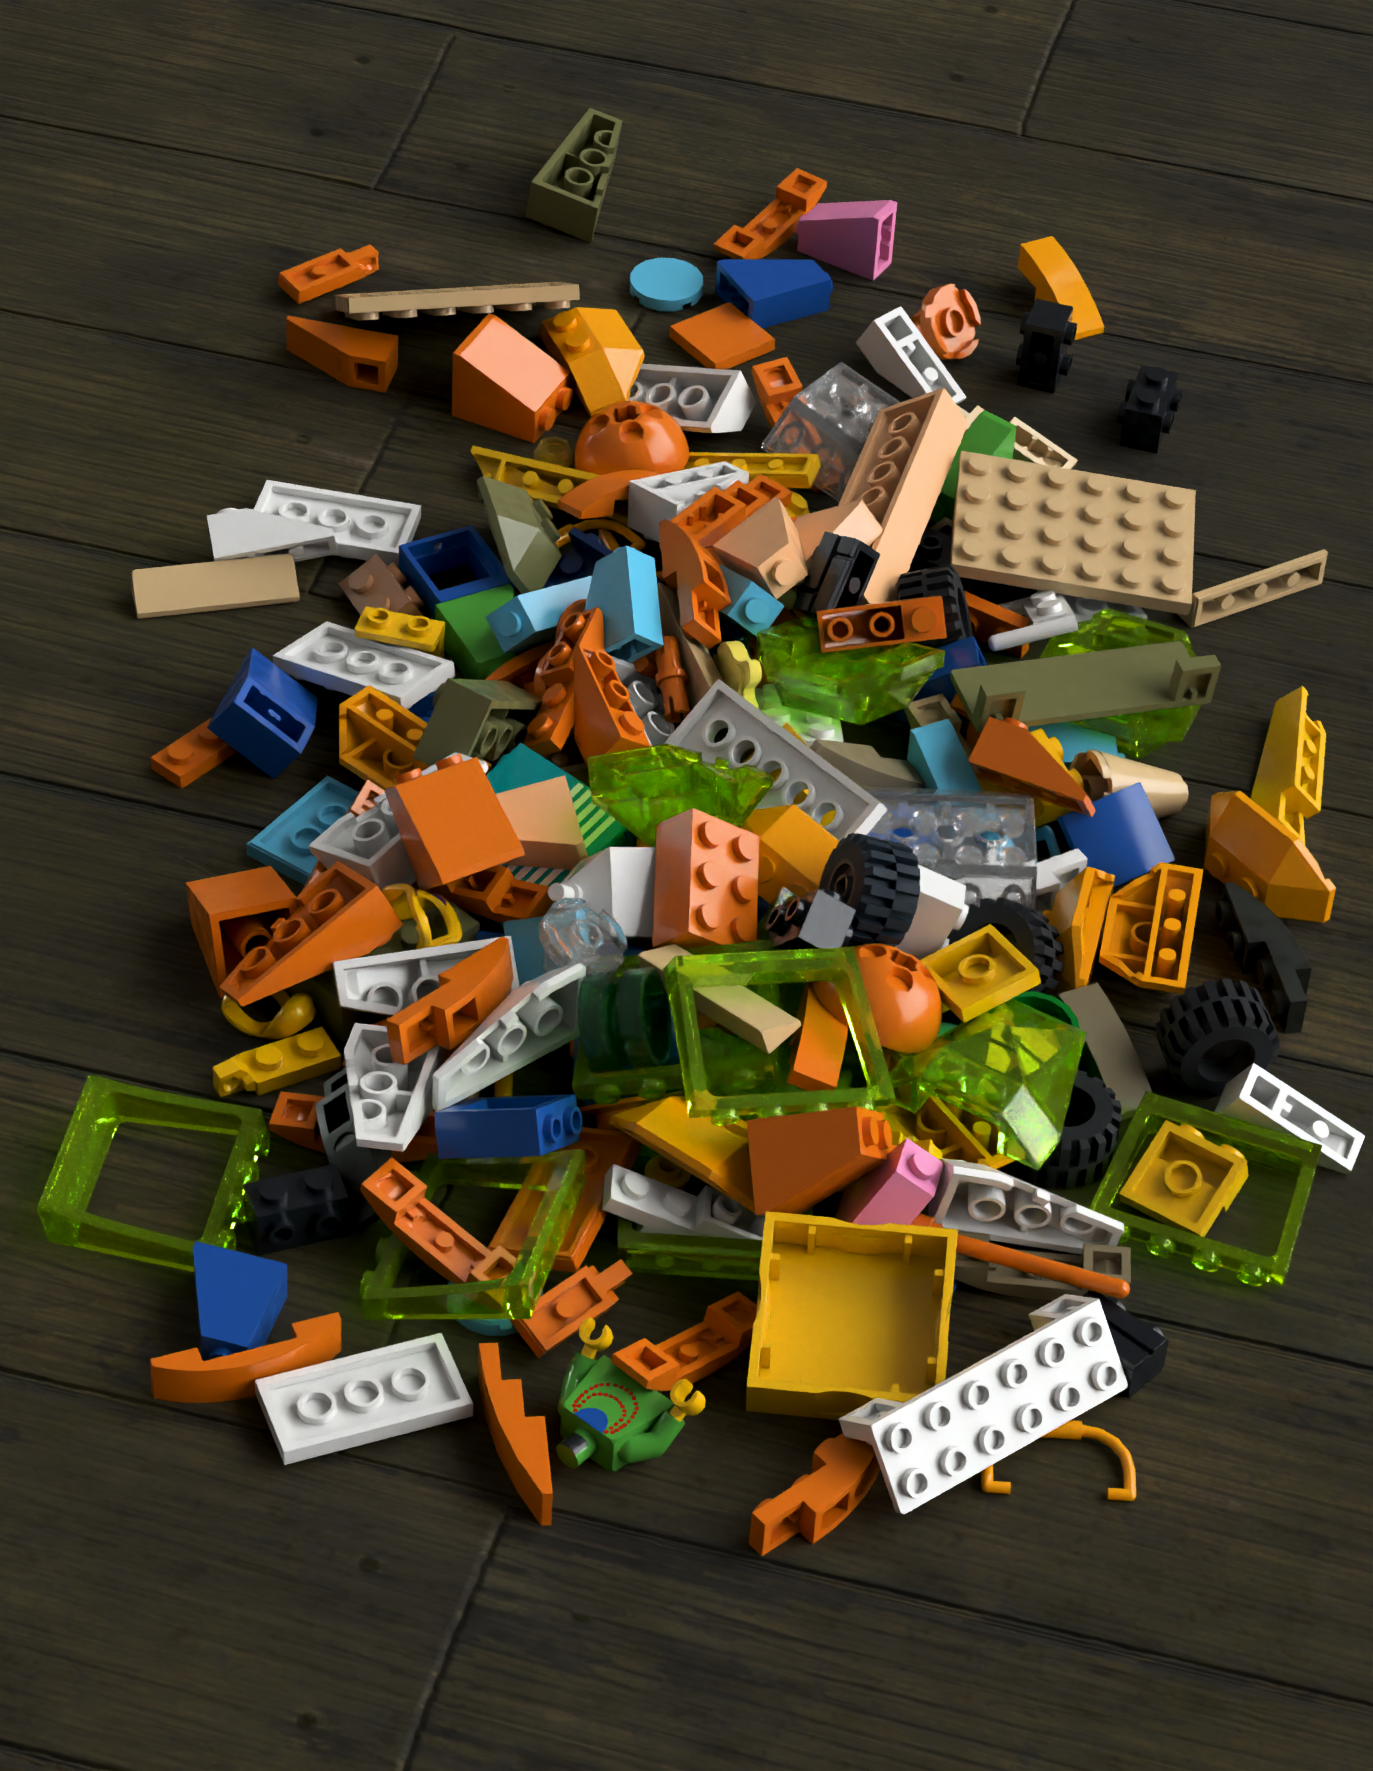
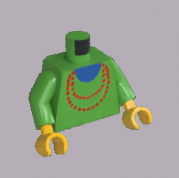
M592 1317L585 1319L579 1328V1336L585 1344L582 1351H576L563 1379L557 1406L558 1413L561 1416L560 1434L564 1439L556 1447L558 1457L566 1466L572 1469L577 1468L586 1459L590 1458L607 1471H617L629 1463L633 1464L661 1457L684 1427L685 1422L683 1418L686 1415L694 1416L703 1411L706 1403L704 1395L700 1391H696L688 1401L684 1402L686 1396L691 1393L693 1385L687 1379H681L671 1388L670 1400L656 1390L646 1389L613 1364L606 1355L597 1360L595 1358L597 1351H604L612 1344L613 1334L611 1329L605 1325L601 1336L596 1340H590L591 1332L595 1327V1320Z

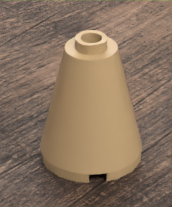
M1094 749L1076 754L1069 766V770L1076 769L1081 775L1084 791L1091 802L1138 782H1141L1157 819L1177 815L1188 801L1189 792L1187 784L1178 773Z

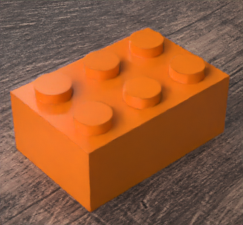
M691 808L657 824L652 948L656 949L676 944L721 973L756 959L759 835L695 808Z

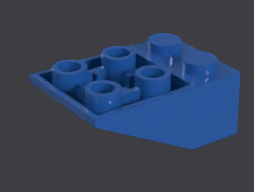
M252 647L207 728L255 766L275 779L302 753L315 728L318 698Z

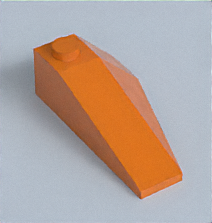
M337 861L303 889L295 899L299 907L287 921L285 918H278L270 927L274 934L265 946L251 949L219 988L226 996L243 1007L333 969L332 962L354 959L369 954L375 948H379L389 942L393 933L404 924L375 883L340 861Z

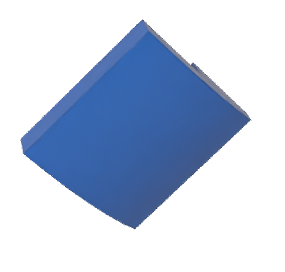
M1141 782L1092 802L1096 810L1092 818L1074 811L1057 818L1070 849L1079 848L1088 858L1086 867L1096 868L1115 875L1114 887L1150 872V869L1160 862L1170 863L1175 860Z

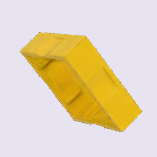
M766 1211L759 1268L756 1318L753 1323L747 1378L746 1411L838 1420L875 1398L905 1403L943 1382L946 1379L948 1332L958 1230L895 1223L861 1225L845 1222L833 1217Z

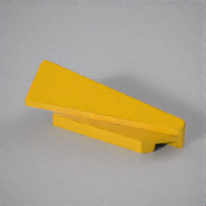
M473 445L470 450L483 476L525 489L534 501L540 498L547 507L559 509L557 508L558 500L566 493L588 480L601 476ZM628 499L615 500L613 516L603 518L617 521L628 527Z

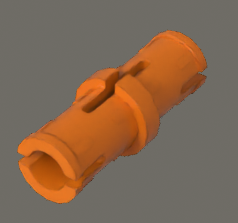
M663 636L664 646L654 651L658 671L655 675V684L661 690L665 712L664 718L669 723L682 722L680 713H683V719H685L691 712L686 685L689 682L688 672H685V669L682 667L679 650L680 643L679 639L675 636Z

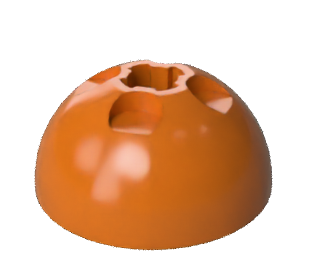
M625 401L601 409L588 420L576 442L574 467L576 470L598 475L623 470H649L666 474L682 470L688 462L690 452L684 432L667 412L646 402Z
M862 944L844 950L838 954L836 959L828 961L814 979V991L821 1004L833 1017L856 1034L880 1046L900 1052L921 1053L933 1047L942 1021L941 996L929 970L913 955L904 953L891 945Z

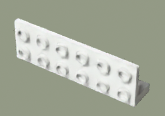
M1064 1294L1030 1313L1029 1317L1034 1331L905 1403L875 1398L838 1419L844 1437L866 1441L867 1444L873 1446L897 1513L906 1514L1127 1388L1128 1383L1099 1299Z

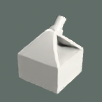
M608 847L581 860L561 883L552 884L548 889L549 898L556 901L560 914L583 912L587 941L631 946L646 945L652 942L656 847Z

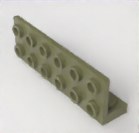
M1174 641L953 669L950 673V680L976 732L981 733L989 716L1002 721L1006 717L1013 718L1022 722L1027 727L1211 703L1221 664L1216 655L1190 658L1183 643Z

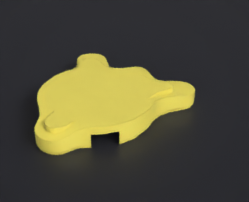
M739 641L720 643L717 653L713 656V661L724 683L758 708L755 698V687L762 679L760 661L756 659L751 660L744 644ZM755 748L746 750L747 754L754 752Z

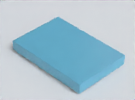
M326 776L247 843V855L267 866H272L274 870L305 885L318 861L311 853L308 845L345 815L358 791Z

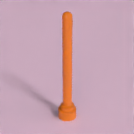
M921 1213L910 1224L943 1228L942 1224L936 1223L935 1217ZM957 1235L956 1253L1119 1299L1125 1298L1130 1292L1129 1284L1119 1278L965 1235Z

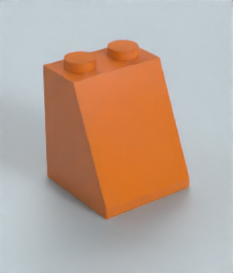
M489 313L453 352L452 416L535 443L544 431L551 429L556 417L562 410L566 411L571 404L573 390L570 388V371L496 315Z
M461 754L435 762L438 771L422 776L420 768L395 776L397 785L384 790L420 890L441 886L525 855L523 847L477 757L464 762Z
M272 866L185 882L191 925L220 998L225 996L219 988L224 980L251 949L265 946L274 934L270 927L278 918H285L287 921L298 908L295 900L296 896Z
M854 1106L746 1120L755 1216L765 1217L766 1211L802 1214L887 1161V1148H891L892 1132L888 1120L883 1118V1113Z

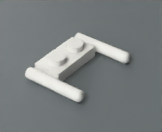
M1053 590L1040 591L1030 597L999 604V606L1017 614L1025 615V617L1029 618L1030 626L992 635L988 639V646L992 651L996 652L1078 631L1076 616L1073 614L1064 596L1055 593Z

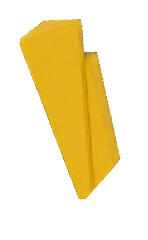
M1301 686L1275 703L1250 799L1299 837L1305 845L1303 816L1309 819L1321 811L1326 732L1321 721H1312L1308 717L1306 705L1309 694Z

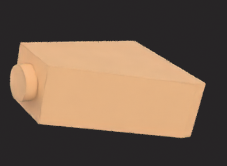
M774 497L712 545L726 568L753 581L775 599H778L808 575L798 530L782 502L777 497Z
M862 500L797 517L794 522L799 533L807 572L812 563L813 552L819 546L825 531L840 536L856 538L870 546L883 530ZM805 578L777 599L785 605L784 607L787 610L794 609L793 605L796 601L797 590Z
M565 775L496 794L525 853L524 856L502 864L572 870L581 860L588 857Z

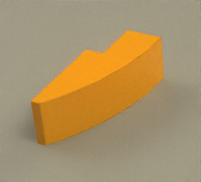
M1050 236L1020 244L1018 270L1036 288L1034 301L1041 299L1072 306L1071 322L1077 323L1074 340L1104 333V324L1084 280L1056 239Z

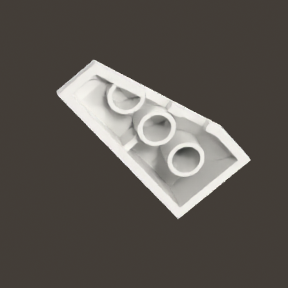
M581 963L551 970L532 981L523 983L520 987L513 990L433 1074L432 1108L435 1111L450 1107L583 1035L586 967Z
M355 1023L344 1048V1059L356 1145L358 1147L404 1152L433 1109V1074L446 1061L445 1048L437 1045L408 1064L403 1065L391 1059L387 1026Z

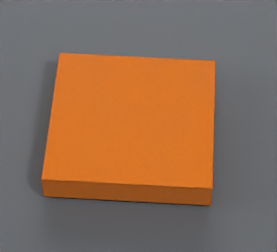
M730 302L671 325L669 330V337L706 368L730 369L775 350V338Z

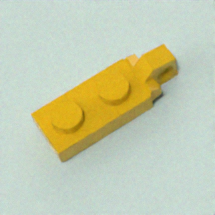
M319 1027L239 1053V1055L237 1054L213 1066V1086L220 1097L242 1090L255 1091L257 1096L338 1070L341 1067V1055L324 1028Z

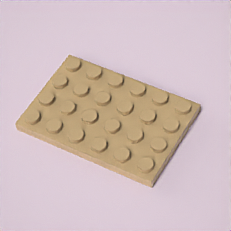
M542 282L334 295L335 310L345 312L346 318L375 320L379 319V312H382V315L394 318L418 317L417 309H420V313L443 316L456 315L455 307H457V311L471 314L492 313L494 309L527 311L532 310V306L547 309L570 308V300H580L579 284Z
M961 451L957 470L950 564L956 570L959 577L1041 591L1053 590L1059 594L1188 615L1192 605L1196 490Z

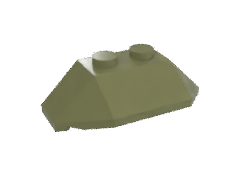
M485 476L480 477L476 480L478 496L507 577L521 594L542 589L562 557L556 542L561 537L550 521L553 519L550 510L540 498L534 501L525 489Z

